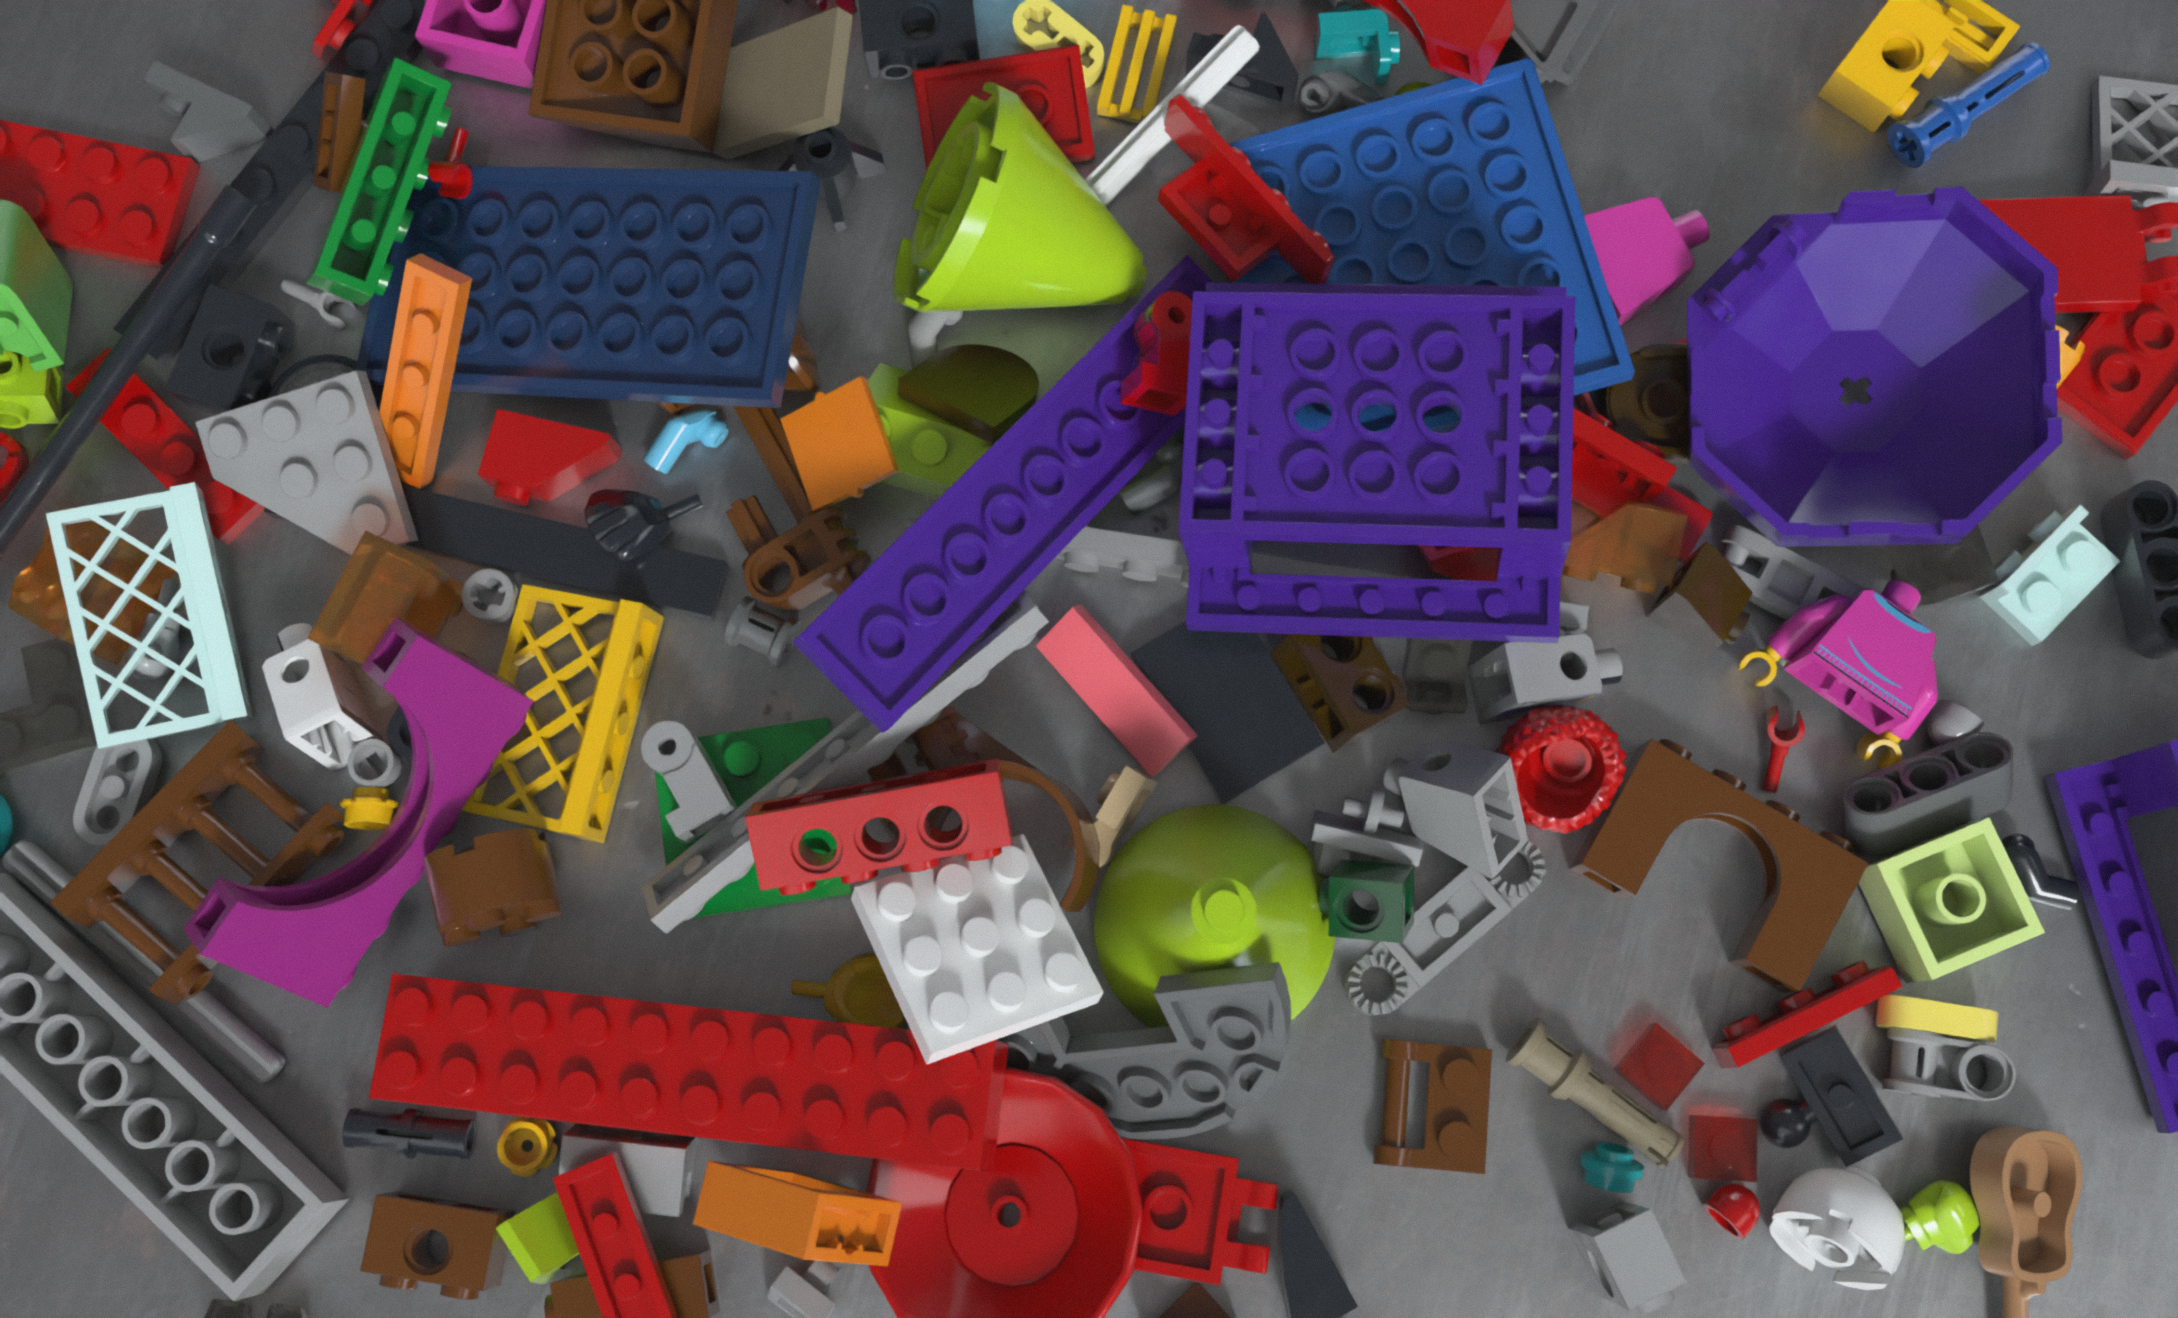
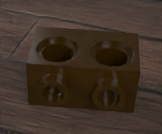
M1289 634L1271 652L1333 753L1385 725L1411 705L1404 693V686L1400 677L1393 669L1386 665L1374 646L1372 637ZM1321 642L1328 644L1334 650L1337 659L1329 656L1324 651ZM1353 692L1364 698L1368 705V710L1356 702Z

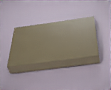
M835 7L731 47L713 153L730 160L839 124L853 15L839 7Z

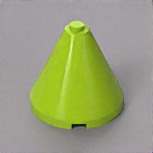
M994 82L985 83L982 90L992 94V96L986 102L973 95L970 96L945 133L920 184L911 209L919 212L912 241L904 237L901 238L893 273V296L896 302L918 312L928 313L1118 305L1123 303L1127 297L1135 298L1142 289L1147 276V267L1143 265V253L1020 97Z
M1209 804L1183 808L1163 815L1143 827L1124 844L1114 857L1101 882L1094 913V935L1098 958L1111 989L1127 1010L1143 1024L1153 1028L1169 1026L1154 996L1160 976L1279 962L1288 986L1292 1021L1305 1009L1317 993L1329 969L1334 951L1335 937L1328 936L1329 915H1323L1319 908L1320 888L1325 876L1318 872L1313 855L1294 834L1274 820L1257 812L1241 807Z

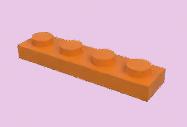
M421 253L406 260L379 411L399 479L417 489H421L433 482L472 283L471 277Z

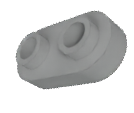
M119 729V730L112 731L111 733L120 732V731H125V730H130V729ZM147 739L99 749L98 745L96 746L73 811V825L76 833L82 840L92 845L105 847L150 801L162 765L161 750L155 740ZM137 752L139 763L135 769L128 771L126 767L127 759L132 753ZM117 808L120 814L119 821L113 828H109L107 817L112 810Z

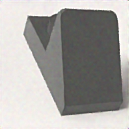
M154 60L143 79L161 97L158 105L168 113L181 119L171 137V143L185 157L192 158L196 163L265 141L274 131L252 105Z

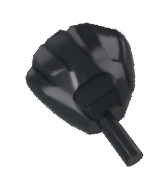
M603 489L590 495L584 513L585 522L594 540L606 552L614 553L620 561H629L646 553L662 542L673 530L669 523L670 521L704 506L698 493L662 508L659 499L647 494L630 490Z

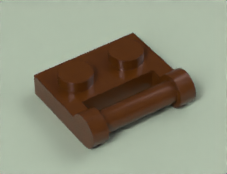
M1381 1039L1380 1058H1386L1381 1143L1380 1145H1374L1373 1164L1485 1174L1492 1049ZM1410 1061L1426 1062L1421 1149L1405 1147Z

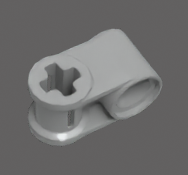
M1895 1027L1888 1028L1887 1038L1893 1041L1890 1077L1882 1081V1090L1931 1098L1946 1097L1964 1101H1997L2005 1097L2014 1086L2016 1079L2015 1066L2010 1056L2001 1048L1988 1044L1946 1038L1945 1035L1933 1032ZM1973 1057H1978L1987 1069L1986 1082L1980 1089H1976L1970 1084L1966 1074L1968 1062Z

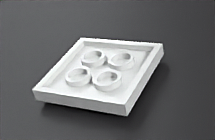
M1024 834L1012 837V845L1001 847L1002 853L993 858L967 861L964 854L955 855L940 860L938 866L928 870L901 872L854 887L851 901L926 1064L1097 1004L1103 994V990Z

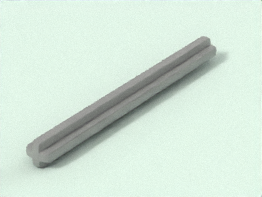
M20 840L13 844L2 858L3 866L153 994L148 988L164 972L105 920L96 922L89 929L65 917L49 902L73 877L34 843ZM203 989L191 999H183L178 1005L154 995L255 1083H269L285 1064L284 1057L206 990Z

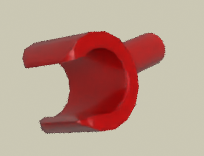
M464 128L455 129L444 161L435 160L428 166L427 171L432 181L442 182L439 194L444 197L463 199L470 194L472 189L473 176L471 169L467 165L462 164L461 161L469 136V132Z
M1777 705L1772 706L1766 714L1767 732L1772 742L1762 790L1774 793L1777 792L1785 756L1788 755L1789 747L1801 741L1805 734V726L1799 710L1796 714V722L1792 728L1779 730L1775 727L1779 713Z

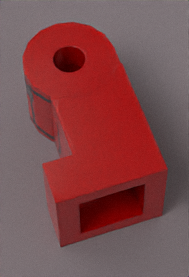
M1174 291L1163 293L1136 319L1133 329L1134 338L1140 348L1139 364L1122 380L1121 404L1175 416L1186 406L1192 300L1188 296Z

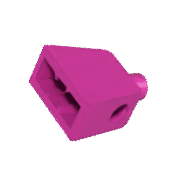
M1653 196L1584 215L1620 328L1678 288L1695 267L1694 258L1689 250L1707 242L1710 238L1707 222L1699 211L1692 210L1672 220L1661 200Z

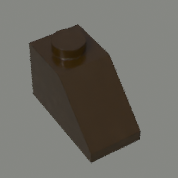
M1705 541L1675 568L1648 613L1647 618L1708 654L1724 643V641L1732 645L1739 637L1750 618V614L1743 611L1753 592L1719 550Z

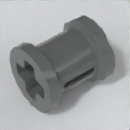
M746 596L739 602L728 622L724 634V642L732 647L741 644L769 657V664L779 668L786 662L795 646L792 642L800 633L801 621L794 617L784 620L757 607L756 599Z

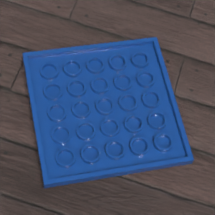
M1530 57L1492 68L1483 85L1459 77L1229 143L1231 147L1240 149L1247 156L1253 171L1269 188H1275L1285 196L1290 204L1291 211L1308 229H1313L1320 233L1326 240L1334 256V262L1325 284L1566 287V296H1576L1574 396L1633 379L1635 370L1534 62ZM1277 251L1236 282H1233L1307 284ZM1309 403L1298 410L1295 420L1300 427L1306 430H1319L1329 423L1332 414L1322 404ZM1381 404L1366 407L1359 416L1361 425L1373 432H1381L1388 429L1396 419L1393 411ZM1441 405L1429 409L1425 413L1423 421L1431 431L1441 433L1455 429L1460 423V417L1454 409Z

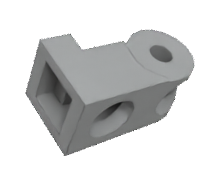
M666 720L654 724L646 731L641 742L643 759L650 768L664 777L680 806L665 815L676 837L689 844L708 833L738 807L704 746L694 733L676 721Z

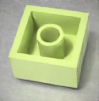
M1989 817L1956 827L1869 863L1859 881L1861 890L1905 983L1934 980L2045 933Z

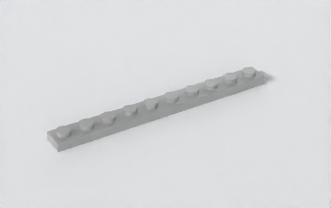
M1085 526L1055 557L1065 560V567L1077 571L1097 572L1099 571V565L1123 569V576L1139 581H1156L1157 575L1181 578L1180 584L1188 588L1189 563L1181 541ZM1257 553L1252 554L1251 574L1409 578ZM1560 601L1559 636L1582 634L1587 629L1589 606Z

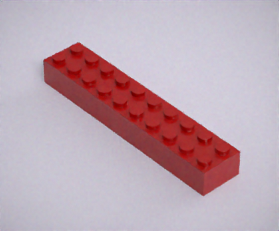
M392 973L369 1098L993 1172L1009 1045L996 1039L926 1064L911 1030Z

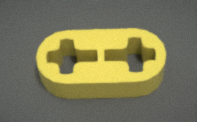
M1025 0L1018 5L1013 14L1012 24L1016 43L1024 52L1079 44L1081 56L1088 52L1090 67L1086 68L1082 65L1085 88L1092 87L1100 81L1105 69V54L1102 43L1095 35L1050 0ZM1046 18L1048 31L1054 39L1052 40L1040 30L1030 35L1027 21L1032 19L1034 22L1040 23Z
M1885 995L1878 999L1876 1026L1886 1029L1895 1027L1942 1034L1946 1038L1996 1044L1999 1012L1914 997Z

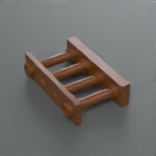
M229 720L49 902L65 917L89 929L96 922L105 920L164 972L148 989L157 997L175 1005H178L183 999H191L200 993L212 979L213 971L211 969L218 962L201 955L193 943L181 953L124 903V893L141 876L150 874L193 912L196 911L209 891L168 856L170 853L169 847L186 830L195 828L253 878L248 885L264 887L292 885L316 859L322 860L333 853L341 844L345 835L343 832L346 828L343 825L344 816L331 804L326 802L313 815L256 766L257 757L265 749L232 720ZM240 784L297 833L272 860H269L212 811L214 808L213 802L229 785Z

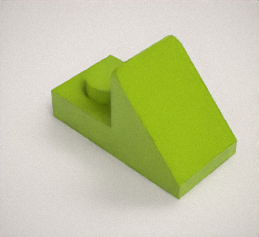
M557 1192L496 1227V1230L531 1283L545 1284L564 1270L562 1267L564 1264L580 1254Z

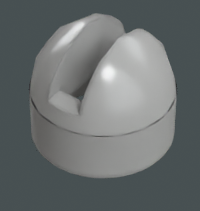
M1942 699L1939 700L1929 717L1927 730L1929 738L1938 747L1968 734L1980 732L1984 722L1969 709L1955 702Z
M367 739L358 743L350 752L347 763L349 774L354 781L367 787L379 788L394 783L401 774L403 764L400 755L393 750L391 745L378 739ZM375 752L387 766L384 773L369 758Z

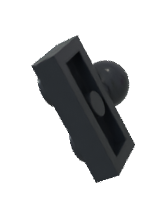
M1836 1025L1780 1053L1782 1061L1805 1099L1796 1102L1791 1099L1781 1098L1771 1101L1764 1107L1760 1115V1128L1764 1137L1771 1144L1780 1148L1796 1147L1806 1140L1810 1133L1811 1125L1819 1121L1844 1165L1848 1167L1903 1140L1900 1130Z

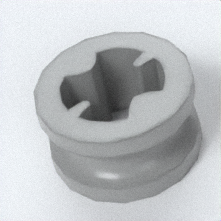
M483 569L472 574L464 583L461 593L462 602L467 612L484 624L501 625L513 619L520 589L513 580L500 570ZM498 584H502L503 586L498 588V591L505 596L501 605L490 604L486 611L481 610V608L486 606V603L479 599L483 589L493 591Z

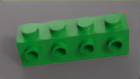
M396 57L391 62L382 77L306 284L361 306L367 303L374 294L383 296L394 269V264L386 261L393 241L403 242L413 218L414 211L406 208L413 188L421 191L429 175L427 170L433 159L425 156L432 136L440 139L443 135L453 107L445 104L451 82Z

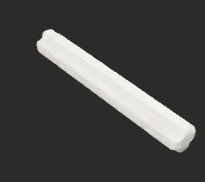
M1241 25L1234 26L1085 179L1105 206L1172 140L1164 130L1169 101L1176 95L1181 94L1193 107L1197 106L1202 109L1259 51L1260 46L1257 40Z

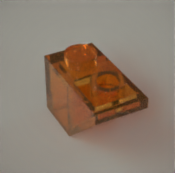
M1624 500L1571 534V543L1562 575L1588 581H1596L1598 572L1620 576L1621 587L1646 593H1655L1657 584L1672 587L1688 515L1685 511Z

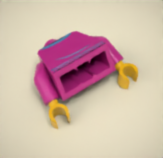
M1900 580L1889 581L1881 594L1872 589L1864 588L1849 598L1844 595L1834 594L1800 608L1767 638L1769 645L1764 650L1759 648L1748 649L1741 654L1737 663V668L1740 671L1753 658L1759 657L1767 660L1768 667L1766 672L1753 682L1755 686H1765L1772 682L1776 676V662L1782 657L1787 659L1788 661L1783 670L1873 731L1863 735L1856 747L1857 755L1864 762L1871 757L1877 747L1886 745V752L1878 762L1880 769L1901 761L1902 751L1898 743L1901 739L1908 740L1911 738L1938 699L1935 660L1931 657L1937 640L1932 630L1912 617L1921 600L1919 591L1912 585Z

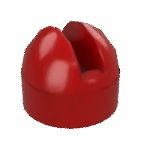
M1729 1184L1718 1188L1703 1204L1705 1211L1717 1224L1740 1240H1743L1755 1227L1760 1216V1205L1757 1197L1752 1190L1739 1184Z

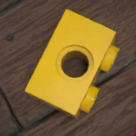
M1888 0L1834 71L1818 96L1872 133L1877 130L1887 116L1898 121L1920 93L1911 87L1918 75L1921 74L1930 79L1951 52V49L1943 45V42L1957 24L1922 0ZM1883 58L1895 62L1899 69L1889 66Z

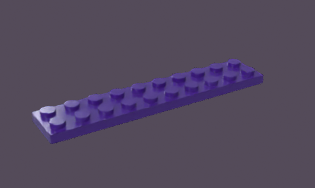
M1188 255L1164 276L792 642L882 733L890 729L1184 425L1186 406L1175 416L1121 404L1120 395L1122 380L1139 364L1140 348L1134 338L1133 329L1136 319L1163 293L1168 291L1180 292L1193 301V291L1206 292V282H1213Z

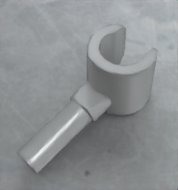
M285 279L280 287L282 292L316 308L326 323L335 329H342L346 324L341 319L330 315L331 307L336 303L343 302L352 308H356L355 303L326 291L323 293L315 292L289 279Z

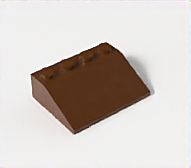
M547 0L528 114L540 119L655 145L713 153L738 0Z

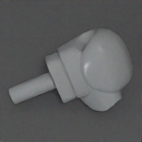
M163 579L158 603L167 607L177 592L179 582ZM155 609L154 614H146L140 635L134 637V639L142 643L162 612ZM171 618L150 648L177 664L180 654L178 632L181 624ZM131 644L126 651V664L137 650ZM145 654L132 674L137 679L155 680L171 674L173 669Z

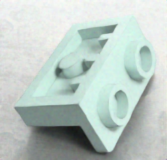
M2081 504L2062 515L2054 509L2037 522L2027 533L2033 542L2022 554H2019L2014 549L2002 558L1988 573L1994 582L1979 596L2031 646L2042 642L2120 562L2114 554L2080 524L2089 514Z

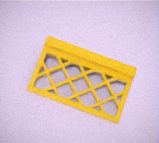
M522 584L497 675L508 680L520 690L515 681L519 666L536 656L548 678L524 694L535 702L555 689L567 712L541 728L531 708H529L525 722L532 735L508 751L504 746L498 754V758L494 760L492 771L488 777L489 779L504 769L516 793L496 806L481 803L487 779L481 786L475 788L461 811L604 844L664 617L639 602L620 599V602ZM537 601L554 604L563 622L538 638L531 626ZM568 607L580 610L572 615ZM599 613L614 616L609 637L593 648H590L579 626ZM570 633L582 655L559 671H556L545 649ZM601 657H603L602 663H601V665H600V663L598 662V659H600ZM589 666L597 679L594 692L576 705L564 682ZM585 714H587L586 722L582 717ZM574 723L581 736L578 751L560 762L548 739ZM539 746L551 769L526 785L514 762ZM570 771H572L571 777H570V779H569L567 773H569ZM557 780L566 795L559 820L544 817L533 799L534 795ZM523 803L528 813L513 809Z

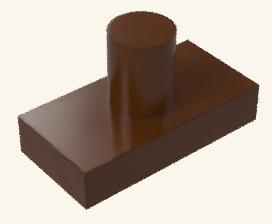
M325 71L313 186L332 192H340L366 123V120L361 119L366 79Z

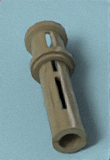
M1539 1017L1530 1022L1510 1048L1506 1056L1507 1063L1513 1067L1523 1066L1549 1086L1548 1093L1555 1099L1560 1098L1564 1101L1569 1098L1578 1106L1580 1105L1592 1114L1594 1118L1641 1151L1659 1168H1666L1668 1161L1671 1163L1677 1157L1685 1143V1137L1663 1123L1651 1114L1649 1110L1603 1078L1601 1074L1591 1068L1592 1061L1587 1053L1581 1049L1575 1052L1546 1031L1547 1024Z

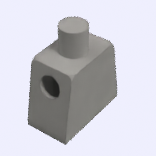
M1438 738L1431 740L1411 761L1396 758L1388 765L1384 774V787L1387 791L1403 797L1412 832L1419 839L1484 876L1493 879L1529 840L1511 757Z

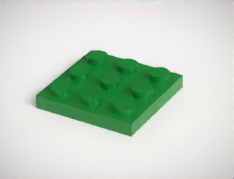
M828 717L697 738L704 746L737 807H740L832 731L831 720ZM655 771L665 863L667 866L703 836L689 844L676 837L665 815L680 806L664 777ZM812 829L804 834L807 846L815 852L828 853L837 848L834 837L826 830ZM753 863L745 876L727 884L705 903L702 910L696 916L686 921L851 896L853 893V883L845 884L841 882L840 877L818 880L816 881L817 886L815 888L793 895H781L778 888L760 891L755 863Z

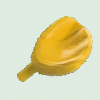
M876 953L852 957L849 961H845L832 973L827 983L797 979L792 981V994L823 998L825 1010L837 1022L901 1029L902 1024L906 1021Z

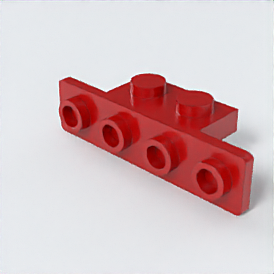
M1181 94L1172 98L1169 101L1164 130L1195 164L1160 189L1157 201L1233 282H1236L1277 251L1307 284H1325L1334 262V256L1323 236L1313 229H1308L1291 211L1290 204L1285 196L1277 189L1267 186L1253 171L1247 156L1240 149L1231 147L1217 133L1211 119L1201 108L1193 107Z
M1573 407L1572 500L1673 559L1683 562L1689 557L1712 518V512L1667 486L1677 467L1666 461V456L1660 449L1648 442L1640 440L1633 442L1614 431L1613 424L1598 413L1592 411H1583L1582 413Z

